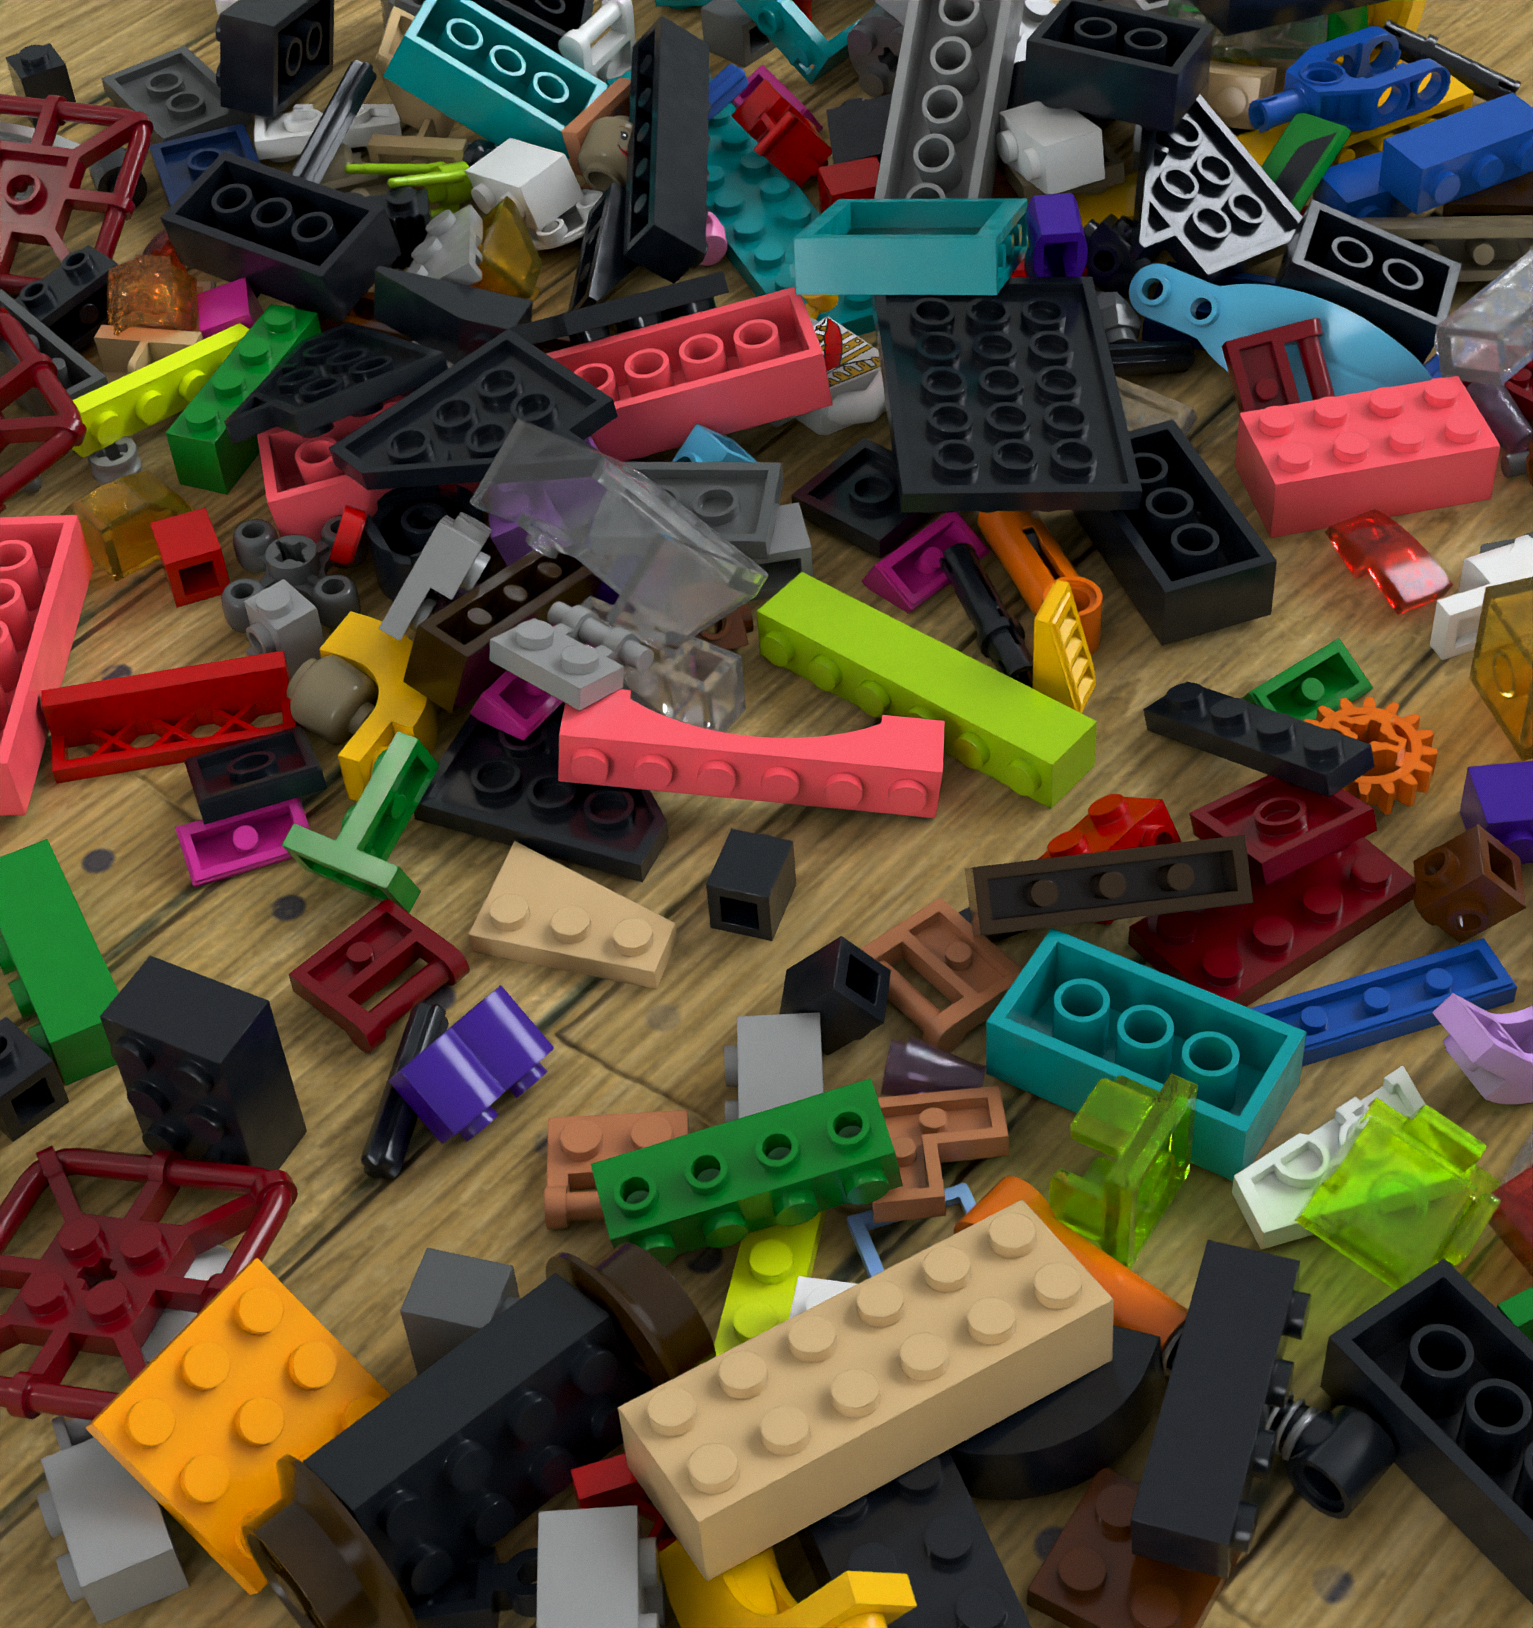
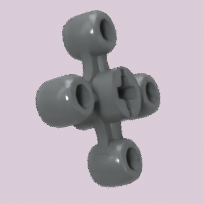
M342 515L335 516L324 524L321 530V540L317 544L311 538L304 535H288L278 538L276 529L271 523L263 519H252L241 523L233 534V546L237 561L243 569L249 572L266 573L259 581L246 578L238 579L225 587L221 595V601L226 622L233 630L239 633H246V628L250 626L244 601L282 579L286 580L317 608L320 623L327 628L336 629L350 611L360 614V599L354 582L344 575H327V573L333 566L348 569L354 568L365 561L369 553L365 526L353 563L345 566L329 560Z

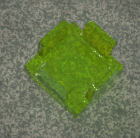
M1172 1073L1160 1092L1121 1075H1118L1114 1081L1106 1078L1100 1079L1072 1121L1070 1136L1073 1140L1110 1155L1117 1160L1112 1162L1103 1157L1095 1158L1083 1178L1058 1168L1050 1180L1049 1207L1054 1212L1055 1218L1075 1232L1098 1242L1101 1250L1129 1269L1134 1265L1190 1172L1198 1084Z
M1376 1097L1364 1110L1294 1221L1397 1291L1443 1258L1453 1267L1466 1259L1501 1202V1199L1494 1195L1501 1181L1475 1164L1480 1160L1487 1146L1470 1133L1427 1105L1421 1106L1410 1117H1407Z

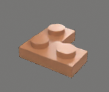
M1000 1086L878 1098L896 1153L903 1186L889 1190L882 1198L871 1202L874 1223L946 1216L945 1192L940 1163L1009 1156V1137Z

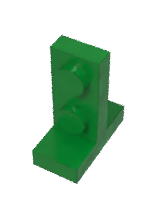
M397 731L388 749L384 750L377 757L372 769V777L358 802L352 805L346 812L342 820L341 832L337 839H331L294 823L282 846L306 871L381 902L388 898L410 913L421 890L399 866L389 863L387 860L440 765L419 739Z

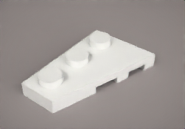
M1401 1066L1384 1077L1383 1086L1361 1101L1355 1096L1335 1110L1334 1118L1309 1135L1298 1133L1234 1175L1232 1194L1262 1250L1463 1192L1467 1174L1404 1066Z

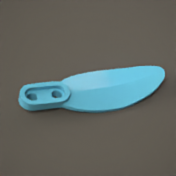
M1160 263L1150 264L1140 269L1130 284V302L1139 314L1198 339L1208 354L1227 372L1228 368L1221 347L1226 341L1312 318H1319L1324 333L1323 336L1319 337L1335 397L1371 391L1381 387H1394L1433 379L1426 368L1411 352L1377 326L1344 307L1311 294L1265 284L1218 286ZM1155 282H1162L1163 292L1161 296L1150 300L1148 297L1149 287ZM1209 301L1212 306L1210 315L1203 320H1198L1196 317L1197 307L1202 302ZM1297 344L1285 346L1300 403L1313 401Z

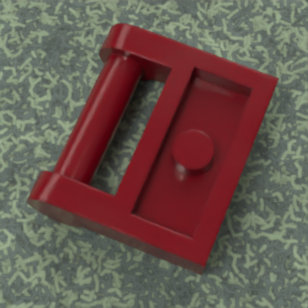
M1312 318L1229 340L1221 346L1240 413L1265 409L1270 406L1300 403L1285 346L1297 344L1312 400L1329 396L1335 397L1319 337L1324 335L1319 318Z
M386 898L288 975L293 992L346 1031L359 1049L365 1053H371L386 1040L385 1032L410 1013L416 1004L426 1000L445 983L451 986L455 985L470 972V968L465 957L454 945L393 901ZM419 958L428 963L369 1012L360 1006Z

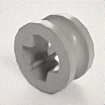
M127 436L88 456L89 463L92 466L93 477L97 483L103 486L117 487L126 485L139 477L142 471L141 460L137 456L136 443Z

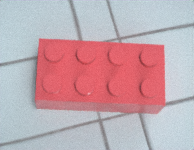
M1459 376L1434 378L1429 381L1394 387H1381L1371 391L1336 397L1329 396L1318 400L1283 406H1270L1265 409L1239 413L1235 468L1270 538L1490 500L1500 444Z

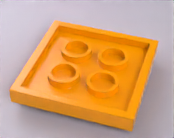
M255 1258L85 1428L249 1595L259 1593L268 1582L247 1547L242 1528L281 1499L276 1468L277 1461L286 1454L294 1456L301 1462L391 1395L258 1258Z

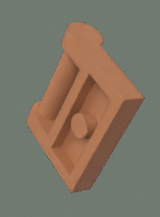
M941 897L861 948L865 953L891 970L887 999L923 1031L924 1042L939 1055H946L952 1052L963 1041L966 1033L991 1016L1022 971V968L986 936L973 935L972 924ZM904 959L953 1004L940 1011L892 966Z
M688 1110L548 1118L547 1182L544 1192L547 1229L569 1228L570 1221L604 1219L598 1191L571 1192V1190L597 1189L591 1164L690 1134Z

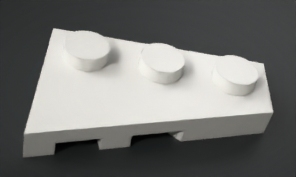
M295 104L293 112L280 113L274 119L255 115L254 143L258 160L270 159L273 162H288L297 158L298 155H301L323 113L313 109V104ZM362 104L342 143H345L350 148L362 146L368 148L367 144L372 134L402 136L401 120L394 105Z

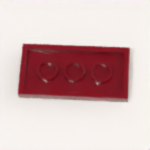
M1363 837L1353 842L1347 849L1341 852L1329 854L1296 870L1292 876L1264 885L1250 875L1253 903L1146 916L1129 927L1128 944L1157 971L1247 1007L1413 900V894L1416 891L1415 878Z

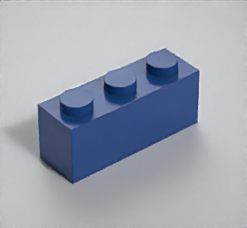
M1512 92L1384 139L1379 185L1417 215L1532 172L1533 107Z

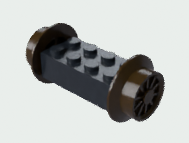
M628 1242L622 1243L592 1266L572 1254L565 1252L557 1253L546 1264V1280L323 1447L302 1462L288 1454L281 1457L276 1463L281 1499L243 1526L242 1533L247 1547L267 1582L301 1628H418L411 1610L413 1608V1601L420 1595L431 1594L438 1590L446 1581L466 1566L465 1562L486 1547H491L494 1543L500 1541L508 1532L546 1502L565 1490L572 1483L570 1470L598 1462L616 1447L623 1444L618 1407L715 1358L716 1351L710 1332L696 1306L677 1280L657 1259L641 1247Z

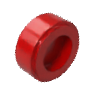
M349 505L345 506L329 557L330 561L345 566L353 563L368 515L365 514V510Z

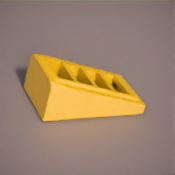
M1057 580L1055 584L1053 583L1034 619L1033 689L1082 713L1096 686L1095 670L1070 584Z

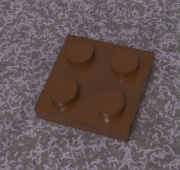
M1105 1467L1096 1473L1027 1589V1605L1070 1628H1201L1227 1579L1132 1554L1130 1519L1140 1484ZM1235 1551L1229 1576L1242 1552Z

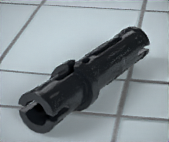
M1390 18L1387 19L1383 26L1384 30L1397 38L1399 50L1402 51L1400 60L1410 64L1422 59H1432L1447 68L1453 77L1474 92L1473 95L1487 102L1512 92L1516 95V91H1518L1521 85L1519 80H1513L1436 43L1438 37L1429 34L1428 38L1393 22ZM1383 42L1379 43L1374 49L1382 50Z
M957 543L950 546L943 552L945 558H940L939 560L940 567L948 580H950L961 605L977 631L976 642L978 648L986 658L991 659L999 672L1033 688V657L1025 645V632L1022 625L1006 611L999 594L988 574L983 569L974 547L968 543Z

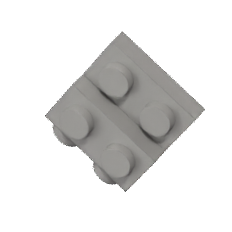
M463 512L455 520L445 515L438 522L379 629L401 641L409 628L416 632L418 624L429 618L440 596L433 593L431 589L451 600L460 587L468 592L472 590L491 558L481 550L492 529Z

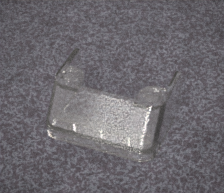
M519 418L469 501L477 509L517 523L528 532L525 542L543 555L556 559L559 552L579 560L620 595L606 620L614 626L631 631L637 638L658 650H663L667 644L680 647L757 596L769 576L764 569L636 469L613 457Z

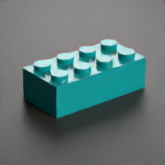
M425 0L383 77L400 86L403 90L415 95L443 112L449 118L456 120L497 146L509 138H513L563 153L568 160L570 157L561 131L597 99L608 86L471 0Z
M1051 928L986 1021V1074L1233 1181L1234 1175L1254 1162L1300 1083L1307 1032Z

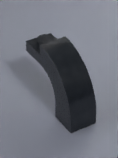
M1113 1326V1352L1110 1362L950 1448L949 1452L970 1497L989 1500H1022L1042 1497L1077 1486L1095 1477L1096 1473L1105 1467L1108 1468L1132 1447L1149 1424L1165 1386L1160 1337Z

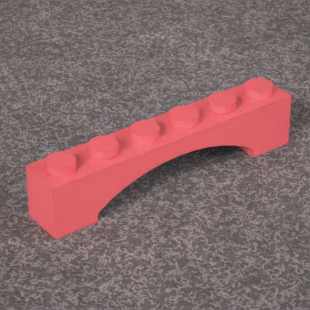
M620 689L580 711L565 703L559 732L558 781L936 818L943 774L945 721L882 715L881 724L843 734L806 738L755 737L710 730L669 718L631 699V690Z

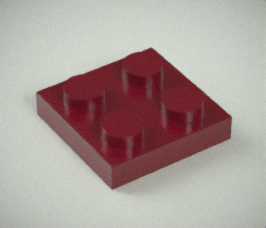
M1270 775L1189 813L1193 834L1200 840L1245 835L1250 875L1264 885L1292 876L1296 870L1329 854L1341 852L1347 849L1353 842L1377 831L1374 808L1344 789H1341L1331 797H1327Z

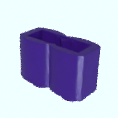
M1073 193L1033 196L1025 214V226L1029 241V247L1024 259L1026 277H1082L1087 264L1088 247L1075 196Z
M500 985L388 1081L441 1144L454 1137L457 1133L468 1142L498 1116L491 1104L507 1089L517 1098L547 1073V1070L540 1061L554 1047Z

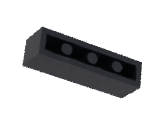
M1207 1240L1130 1519L1132 1554L1225 1579L1229 1577L1235 1551L1249 1554L1255 1535L1259 1505L1247 1501L1253 1477L1267 1480L1270 1474L1277 1432L1266 1430L1271 1406L1285 1409L1294 1373V1362L1284 1360L1283 1357L1289 1337L1299 1340L1303 1339L1310 1310L1311 1294L1299 1291V1260Z

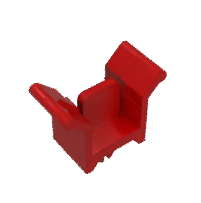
M764 79L731 115L758 142L753 150L759 156H763L791 181L794 180L799 188L810 177H818L819 167L828 166L829 161L827 158L832 154V149L818 133L819 129L789 103L767 79Z

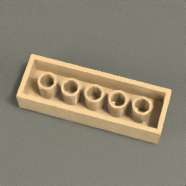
M1020 1200L619 1406L618 1411L627 1467L705 1580L709 1581L1110 1362L1113 1352L1114 1299L1023 1200Z

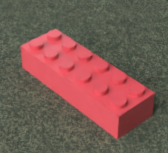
M78 515L0 517V816L26 815L49 732V727L41 707V690L61 687L93 571V563Z

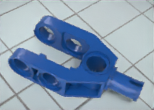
M1371 26L1310 47L1286 70L1284 91L1263 99L1253 100L1249 104L1248 116L1255 130L1259 129L1260 133L1291 122L1297 113H1307L1346 126L1350 131L1372 130L1436 106L1448 92L1451 75L1447 68L1429 58L1407 65L1405 63L1396 65L1402 52L1399 50L1397 38L1379 26ZM1383 42L1379 55L1369 63L1372 50L1379 43ZM1344 55L1341 66L1334 63L1338 57ZM1431 73L1432 75L1427 86L1418 93L1421 82ZM1392 86L1391 93L1387 100L1380 107L1377 108L1378 101L1382 94L1389 87Z

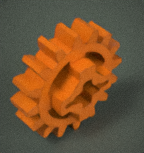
M1366 697L1363 707H1354L1347 698H1341L1339 711L1336 712L1324 705L1318 707L1316 720L1305 719L1304 722L1328 730H1335L1342 735L1369 743L1372 746L1375 767L1344 787L1345 791L1368 805H1377L1385 815L1392 813L1394 800H1398L1400 803L1410 807L1415 803L1416 791L1427 793L1430 787L1431 775H1434L1438 749L1432 747L1434 737L1432 730H1418L1420 723L1419 715L1412 714L1404 718L1398 716L1399 704L1395 702L1389 704L1385 709L1376 708L1373 697Z

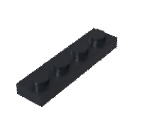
M1187 681L1170 688L1165 696L1143 709L1148 731L1327 797H1331L1375 767L1372 746L1369 743L1342 735L1335 730H1328L1301 721L1288 714L1266 709L1249 703L1244 699L1234 698L1202 687L1197 683Z

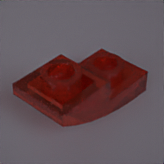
M1376 509L1333 524L1325 531L1355 579L1371 574L1397 615L1442 598L1453 586L1450 579L1429 552L1401 525Z

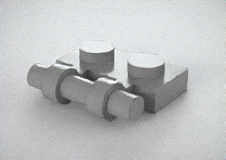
M560 601L555 602L550 607L547 615L549 623L533 618L521 622L516 627L490 639L489 661L579 711L622 689L625 667L630 666L640 672H644L651 666L654 659V652L640 644L639 637L633 632L620 626L612 629L600 623L599 617L595 612L581 605L570 607Z

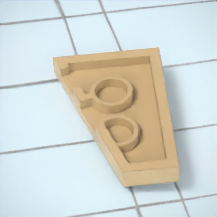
M514 841L468 934L472 952L657 989L677 943L676 923Z

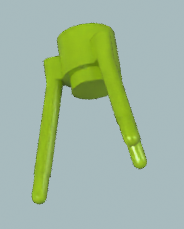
M444 161L429 164L364 163L347 164L344 167V171L347 174L407 175L389 178L387 181L390 188L424 186V189L428 191L429 201L431 203H439V207L431 210L432 219L445 210H450L454 214L460 210L459 203L468 202L473 199L471 195L473 186L465 172L469 165L464 161L448 164Z

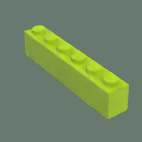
M804 572L797 575L757 610L760 655L767 658L771 663L784 667L813 682L823 691L831 692L860 707L870 716L879 717L880 719L882 715L945 721L944 752L958 759L966 767L977 769L1009 786L1019 795L1028 796L1052 809L1095 766L1096 720Z

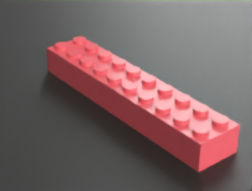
M795 287L546 353L614 400L618 417L591 435L607 466H610V462L641 459L651 454L681 447L696 423L725 435L833 406L823 351L802 296L796 295ZM397 395L383 401L384 407L374 414L363 417L349 415L333 422V430L317 437L303 438L278 426L257 434L267 504L281 537L304 535L311 538L317 544L321 540V530L324 524L335 516L343 515L346 505L365 510V514L370 515L371 518L378 511L377 501L384 494L395 488L365 489L335 466L329 447L405 398L404 396ZM485 482L439 485L440 489L457 492L456 485L470 490L478 498L479 502L487 499Z

